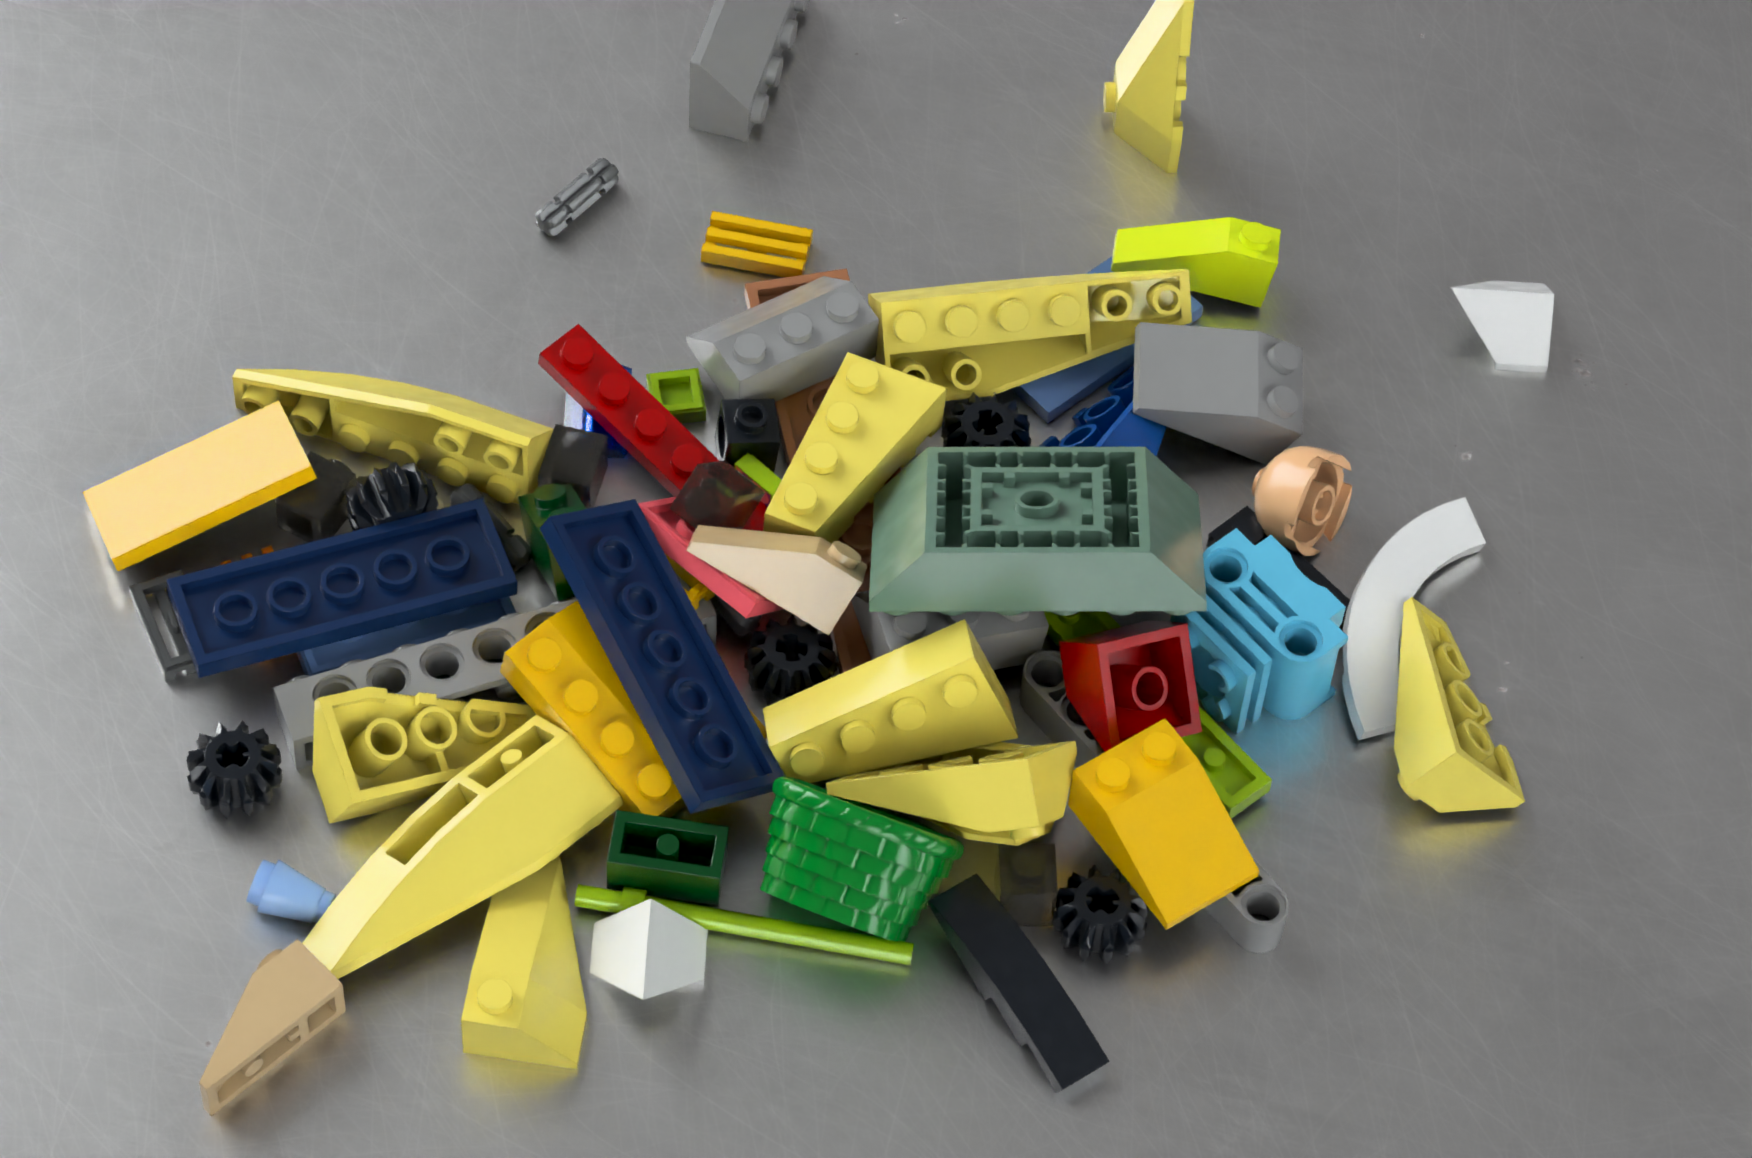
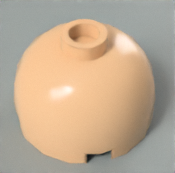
M1311 446L1288 448L1274 457L1265 468H1262L1256 474L1252 484L1257 521L1264 529V533L1267 536L1272 535L1283 547L1303 556H1315L1321 552L1312 547L1323 533L1330 542L1332 541L1346 516L1351 499L1352 485L1343 482V468L1351 471L1350 463L1346 458L1332 451Z

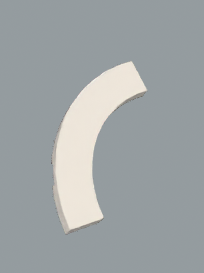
M1466 497L1441 504L1419 515L1403 526L1383 545L1364 570L1352 593L1342 630L1348 636V641L1342 646L1344 673L1341 677L1348 714L1358 740L1395 731L1399 678L1398 653L1404 602L1414 597L1423 582L1435 572L1461 557L1479 552L1486 544Z

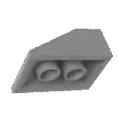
M1140 322L1135 327L1133 414L1267 465L1274 457L1303 435V348L1254 330Z

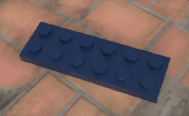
M483 498L166 579L167 592L198 678L517 594L518 581Z
M636 499L550 516L539 529L690 814L773 792L774 781L778 777L784 776Z

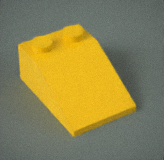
M1166 718L1073 770L1068 806L1166 930L1258 877L1259 869L1199 759Z

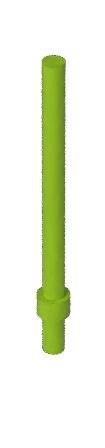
M578 884L574 903L576 907L616 914L648 899H653L707 930L911 965L914 943L892 941L877 936L647 896V890L624 886L623 891H616Z

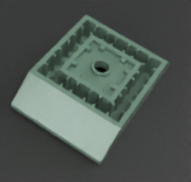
M927 447L874 494L869 612H884L894 616L906 615L911 612H940L950 616L962 615L967 612H996L1001 615L1012 616L1021 614L1024 611H1051L1057 615L1068 616L1080 611H1107L1113 615L1123 616L1130 615L1136 611H1163L1167 614L1178 616L1186 615L1192 611L1207 610L1199 495L1146 447Z

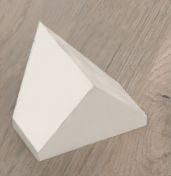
M1492 280L1451 287L1494 359V370L1547 372L1555 294L1544 283Z
M648 899L594 923L590 979H602L642 1000L690 984L704 985L708 930L657 901Z

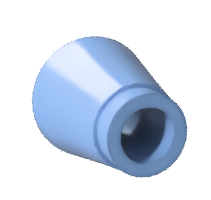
M263 860L255 874L246 902L258 906V913L317 923L336 898V894L326 891V888L281 860H278L276 864Z

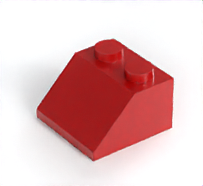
M1148 620L1059 641L1066 696L1104 752L1164 718L1167 719L1180 737L1202 732L1188 623Z

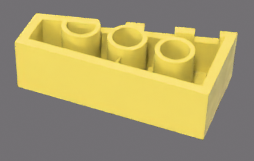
M847 352L765 511L763 531L816 536L825 539L831 544L837 541L854 523V516L867 502L872 503L874 501V494L884 486L885 482L899 467L903 469L916 455V448L927 436L931 438L940 429L943 423L947 388Z
M965 619L762 708L769 748L786 777L797 778L808 783L1019 738L1010 700Z

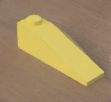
M1411 597L1403 604L1394 751L1400 770L1397 774V779L1401 788L1411 799L1415 801L1420 799L1439 813L1518 807L1525 800L1514 762L1506 746L1501 744L1497 747L1494 746L1484 726L1492 720L1486 704L1479 703L1475 694L1464 683L1471 673L1447 623Z
M1076 741L1006 749L1005 753L978 759L979 764H974L973 755L930 764L928 765L929 770H924L923 764H911L850 774L826 783L827 794L982 832L1010 831L1012 840L1032 838L1045 834L1043 825L1064 817L1077 755Z

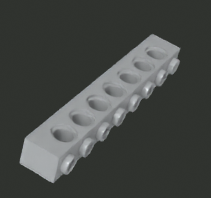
M676 574L681 585L689 591L691 587ZM703 598L699 601V608L695 611L713 644L716 645L717 614L711 600L706 601ZM577 599L556 600L549 606L523 614L510 613L501 617L496 622L472 629H456L442 638L418 645L405 644L394 649L391 653L367 660H351L342 664L337 669L313 676H297L285 684L273 687L277 718L296 770L313 765L314 701L319 697L364 687L386 688L387 691H399L396 694L415 696L419 692L437 694L436 698L464 702H469L471 699L517 704L525 702L501 674L502 662L489 663L487 661L492 659L503 660L504 652L545 620L571 605ZM443 674L452 676L447 679L434 678L435 676Z

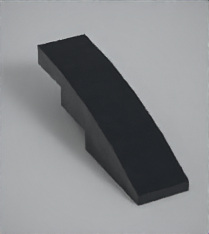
M977 873L927 902L984 1000L993 999L1020 1047L1026 1043L1028 1044L1056 1093L1110 1062L1049 966L1013 917Z

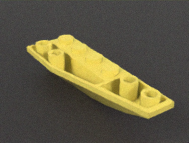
M1187 269L1020 278L868 294V304L879 319L875 362L947 388L945 401L969 399L973 392L978 397H988L994 392L999 394L1135 343V327L1140 322L1186 325L1192 322L1189 270Z
M236 369L232 376L236 408L243 410L248 415L279 400L292 428L307 436L317 435L338 442L350 451L358 453L367 452L391 462H396L400 467L406 463H415L419 470H425L426 473L439 477L449 485L462 486L465 483L472 484L479 491L488 494L493 499L502 503L513 502L519 504V496L533 493L542 485L554 461L553 428L456 395L404 382L346 373L297 369Z
M536 714L453 777L411 814L375 851L339 893L302 944L337 979H340L540 870L624 805L622 798L570 733Z

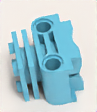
M1235 528L1203 552L1207 610L1192 611L1186 615H1171L1170 622L1188 623L1197 697L1201 700L1204 709L1211 718L1217 722H1223L1237 735L1244 730L1246 718L1251 723L1260 718L1262 706L1276 718L1298 720L1307 716L1332 698L1336 692V689L1331 685L1338 651L1339 648L1347 643L1348 636L1339 628L1343 621L1346 606L1327 588L1307 578L1297 568L1290 552L1272 535L1254 545Z

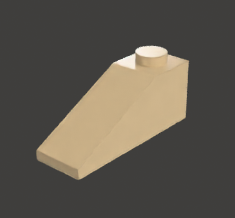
M698 525L686 550L828 636L863 583L867 565L861 562L859 553L852 547L840 541H834L831 544L825 539L816 536Z
M298 939L284 950L277 949L272 951L260 962L199 1081L203 1108L210 1116L218 1112L346 1012L343 984Z

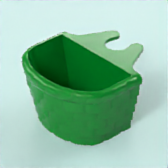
M781 776L774 781L772 791L776 796L769 814L773 815L767 830L771 835L765 852L768 854L762 871H765L760 890L861 931L892 941H906L911 927L917 926L922 910H927L929 906L927 902L931 900L933 894H938L943 878H948L954 860L960 859L963 855L964 846L961 841L912 819L891 814L870 804L828 795L826 788L797 778Z

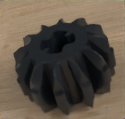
M973 392L968 399V405L955 402L950 410V417H946L945 422L942 424L941 437L943 438V447H1031L1028 415L1018 414L1015 400L1000 404L996 392L991 395L989 400L982 401Z
M392 462L387 468L378 469L374 467L372 474L356 478V486L351 487L345 493L347 498L346 507L349 513L347 517L353 531L437 510L439 506L436 497L438 493L432 479L428 478L425 470H419L415 463H406L400 467L396 462Z
M792 614L787 621V625H780L770 617L769 622L766 624V632H753L750 638V648L744 654V668L749 673L748 683L752 691L764 690L763 698L766 700L767 705H769L778 698L785 699L832 678L838 668V656L833 651V640L830 634L829 636L825 633L818 634V629L808 623L804 626L798 625L795 616Z
M242 720L235 731H227V728L219 722L215 737L199 733V738L196 741L197 750L189 751L186 761L189 771L187 779L189 789L193 794L199 795L200 803L204 806L205 810L220 805V811L227 819L233 809L242 807V810L250 817L254 810V801L270 805V801L273 798L272 789L280 787L282 782V770L279 767L281 754L276 744L269 743V736L265 733L264 728L249 734V728Z
M1094 864L1089 869L1087 878L1073 872L1068 878L1067 887L1059 888V891L1055 894L1054 906L1056 911L1053 912L1052 925L1055 931L1062 932L1061 943L1063 944V949L1080 946L1079 956L1082 962L1090 957L1092 952L1099 953L1106 965L1112 960L1113 951L1128 957L1129 953L1133 951L1134 942L1141 941L1145 936L1147 928L1145 918L1148 915L1149 907L1138 896V893L1129 882H1120L1121 873L1118 868L1114 869L1109 876H1101L1100 871Z

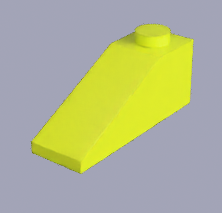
M1233 217L1117 229L1111 271L1189 270L1190 291L1261 308L1278 265L1281 229Z

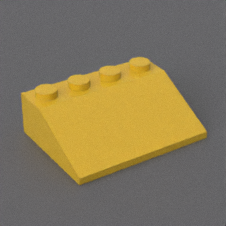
M578 600L545 620L504 652L500 669L501 674L538 716L572 735L620 794L624 805L618 808V810L671 818L686 806ZM749 709L752 717L754 718L759 730L761 731L766 741V727Z

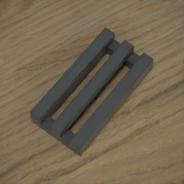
M181 569L129 586L131 599L166 682L175 680L176 673L184 670L187 675L196 673L178 620L165 591L167 588L166 579L183 575ZM153 593L179 656L170 657L145 595Z

